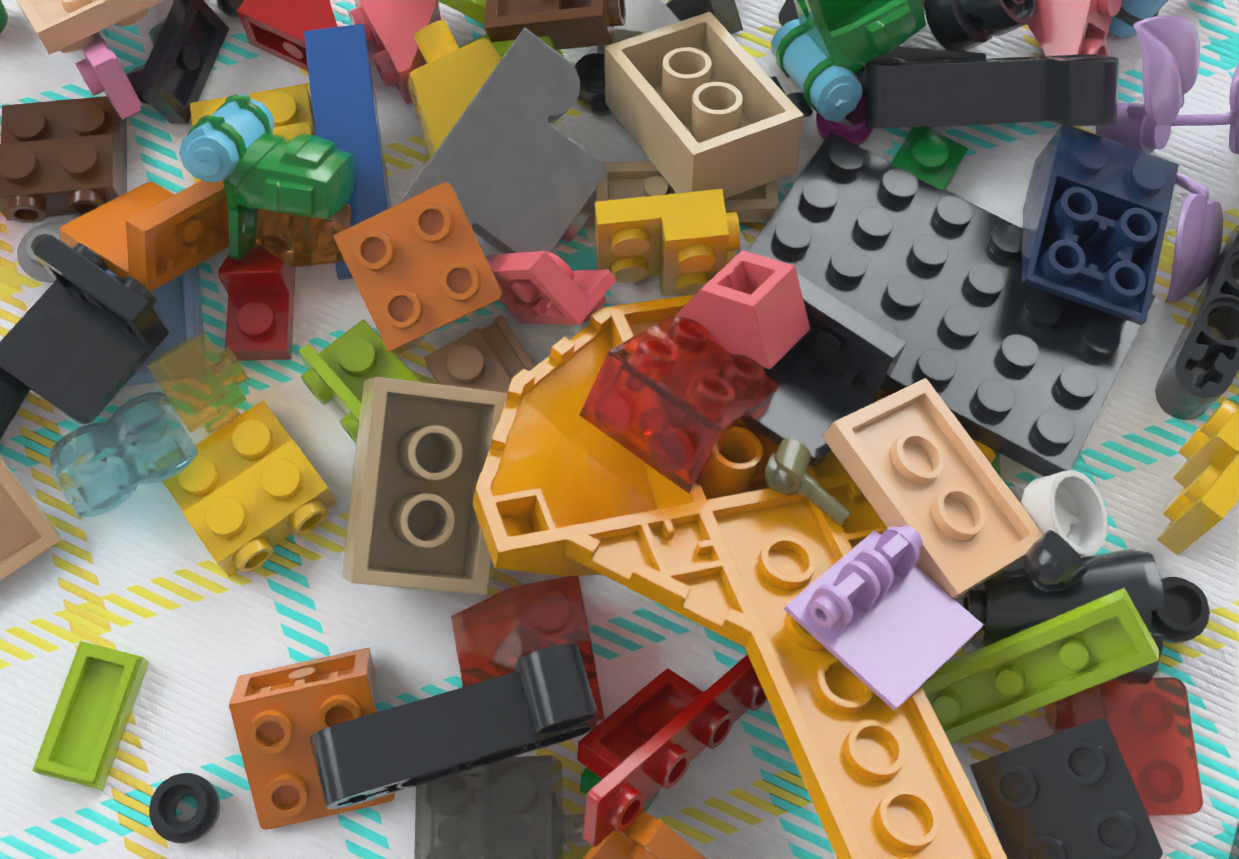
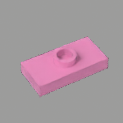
M99 32L93 34L94 39L90 44L79 49L84 59L75 63L92 95L95 96L104 92L123 120L141 111L140 106L142 104L117 57Z

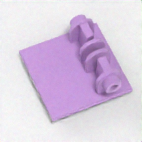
M908 525L889 527L881 535L874 530L784 608L794 620L894 711L983 627L979 620L915 566L920 557V548L923 542L920 534Z

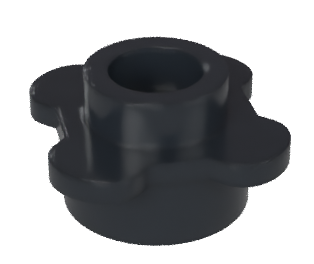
M586 54L578 60L574 67L580 79V94L577 100L589 105L592 112L596 115L610 114L612 111L605 104V54ZM594 82H600L602 83V86L595 88L591 84Z

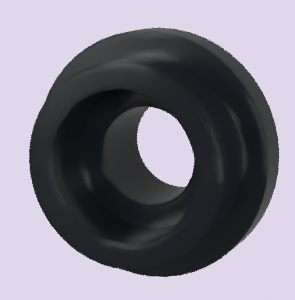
M193 773L176 774L163 781L155 790L149 806V817L155 831L162 838L177 844L193 843L205 837L214 828L220 814V798L216 788L207 779ZM186 797H194L197 802L196 814L190 820L180 822L176 815V808L179 802Z

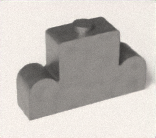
M524 28L398 204L443 182H448L453 187L473 231L503 254L535 251L551 252L560 239L570 243L590 215L582 207L606 174V168L603 163L550 124L563 116L575 105L578 99L580 79L574 66L535 34Z

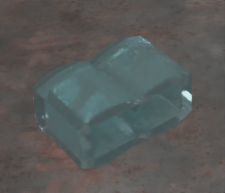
M155 391L139 395L127 401L111 415L107 422L84 425L69 432L52 447L48 455L55 482L78 517L86 518L104 514L120 506L132 496L139 485L154 484L175 476L184 470L199 452L166 392Z

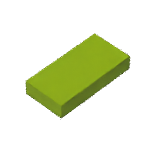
M80 641L32 772L104 791L149 661L142 656Z

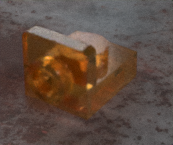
M346 203L330 219L295 216L258 209L256 244L285 261L292 268L342 263L345 260L333 235L350 228L351 206Z

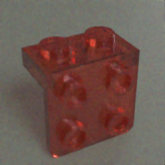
M672 315L609 350L579 415L689 494L702 484L729 431L770 402L778 389V385L765 374L762 366L755 360L745 355L731 354L710 339L709 331L699 322L690 318Z
M1174 677L1152 678L1148 684L1132 685L1108 680L1045 706L1046 720L1048 726L1053 729L1054 734L1097 718H1104L1108 721L1149 817L1189 816L1201 810L1203 797L1186 686L1181 680Z

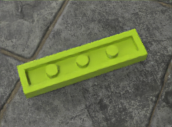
M1123 588L945 663L922 685V688L951 744L1159 660V649L1127 591Z

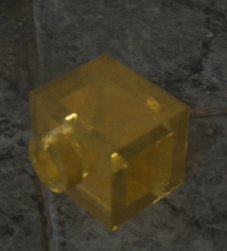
M203 330L148 362V368L190 433L203 426L207 434H210L241 415L236 406L247 399L239 385L248 381L249 378L231 349L228 347L218 353Z

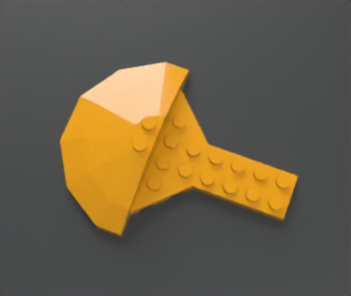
M696 294L601 307L591 315L589 324L570 340L563 337L551 347L550 355L531 371L528 372L526 369H523L512 378L499 423H497L492 437L488 456L475 488L472 503L495 568L554 576L604 575L745 647L837 859H1007L922 686L894 711L784 610L790 601L874 530L881 535L888 528L833 451L820 465H809L806 473L818 481V485L851 511V514L841 525L806 496L804 498L797 491L784 494L772 490L767 485L765 468L772 453H777L779 445L715 403L710 397V390L714 380L736 357L669 334L666 324ZM882 392L875 402L889 396V394ZM972 439L989 463L992 464L996 457L993 450Z

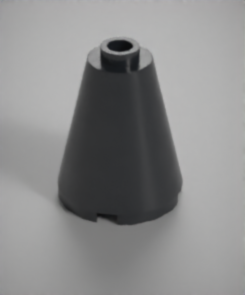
M1134 549L1081 557L1087 566L1088 572L1071 587L1061 592H1045L1035 587L1030 581L1025 568L1005 571L996 574L976 586L975 589L966 592L963 595L962 606L983 624V627L975 634L976 642L980 645L988 646L1125 588L1150 633L1151 610L1165 611L1164 592L1159 568L1151 553L1135 551ZM1151 634L1159 649L1158 661L1111 680L1127 685L1150 683L1159 665L1164 634Z

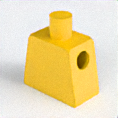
M445 20L431 23L414 34L413 37L427 64L410 72L407 83L430 158L502 59L491 42L486 38L478 39L459 48Z

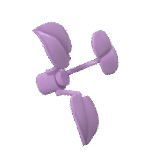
M1168 15L1151 17L1134 23L1133 26L1142 50L1144 104L1117 102V123L1096 126V135L1151 154L1155 149L1161 150L1166 146L1170 137L1171 126L1230 124L1229 149L1230 152L1239 155V63L1230 86V111L1223 114L1178 115L1180 108L1184 105V94L1188 93L1194 86L1199 71L1200 38L1197 28L1188 19ZM1178 171L1175 184L1186 189L1191 194L1185 199L1178 219L1172 275L1165 302L1181 300L1207 279L1219 257L1223 235L1221 204L1217 201H1208V188Z

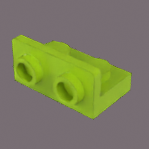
M364 319L319 353L309 343L298 351L308 370L300 376L302 381L323 406L333 400L346 416L339 420V422L356 445L364 380L372 377H383L420 382L395 353L387 351L383 340Z

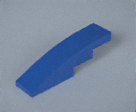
M364 24L304 31L316 136L335 142L337 149L352 153L354 157V192L346 204L328 219L338 280L352 279L353 277L333 235L391 208L387 168L382 150L377 100L373 89L368 39Z

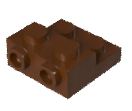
M486 0L484 29L491 42L516 40L522 30L527 28L537 37L549 36L555 50L613 44L614 26H624L626 23L625 0Z
M107 96L2 105L0 212L7 221L37 223L43 221L46 217L82 216L127 193V118L121 119Z

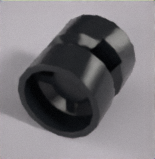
M924 0V10L933 36L944 49L967 51L992 39L993 35L1001 36L1032 22L1037 13L1038 0Z

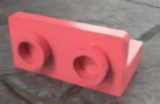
M546 251L486 256L503 292V297L498 301L520 324L580 325L590 320L592 314L601 307H604L606 303L604 295L616 281V278L608 269L572 271L569 265L560 257Z

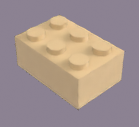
M711 12L605 46V104L676 193L723 189L724 199L798 172L804 119L803 113Z
M372 377L364 380L342 578L355 584L481 595L488 594L491 556L472 503L475 488L488 456L496 425L499 423L508 393L383 377Z

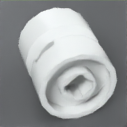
M1075 470L1062 471L1035 479L1031 483L1008 487L1043 534L1048 530L1056 532L1072 546L1080 557L1095 554L1104 545L1108 532L1107 512L1098 489L1085 474ZM1025 558L1006 568L1005 571L1025 568Z

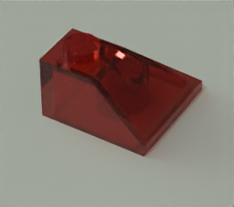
M566 576L510 587L451 616L463 687L515 672L516 661L534 651L558 644L576 643L599 714L597 723L605 720L591 637L578 576Z

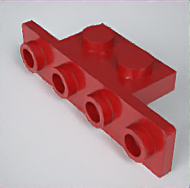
M748 654L705 691H702L680 675L666 668L578 741L577 761L602 778L586 796L583 838L596 847L614 830L622 832L629 828L641 813L645 802L662 787L665 789L674 787L684 776L690 762L707 747L709 749L718 747L729 734L735 721L749 709L757 711L765 704L768 699Z

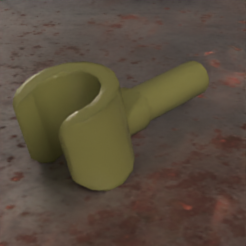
M786 438L782 440L777 453H772L765 468L767 485L779 493L790 494L797 491L804 498L806 496L841 525L851 514V511L818 485V481L806 473L812 458L807 446L795 439Z

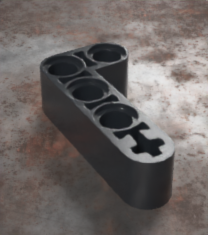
M1098 54L867 64L864 67L865 127L904 128L1052 121L1068 126L1117 123L1119 58Z
M1239 224L1228 236L1157 380L1155 395L1158 404L1168 415L1180 420H1193L1203 415L1229 388L1239 369V284L1234 280V278L1239 280ZM1209 326L1221 331L1226 340L1213 334ZM1194 367L1204 369L1198 376L1195 385L1192 384L1194 374L1191 371Z
M565 643L546 647L523 656L516 661L515 672L327 727L311 735L310 743L326 808L337 809L363 803L579 737L596 727L599 714L578 645L576 643Z

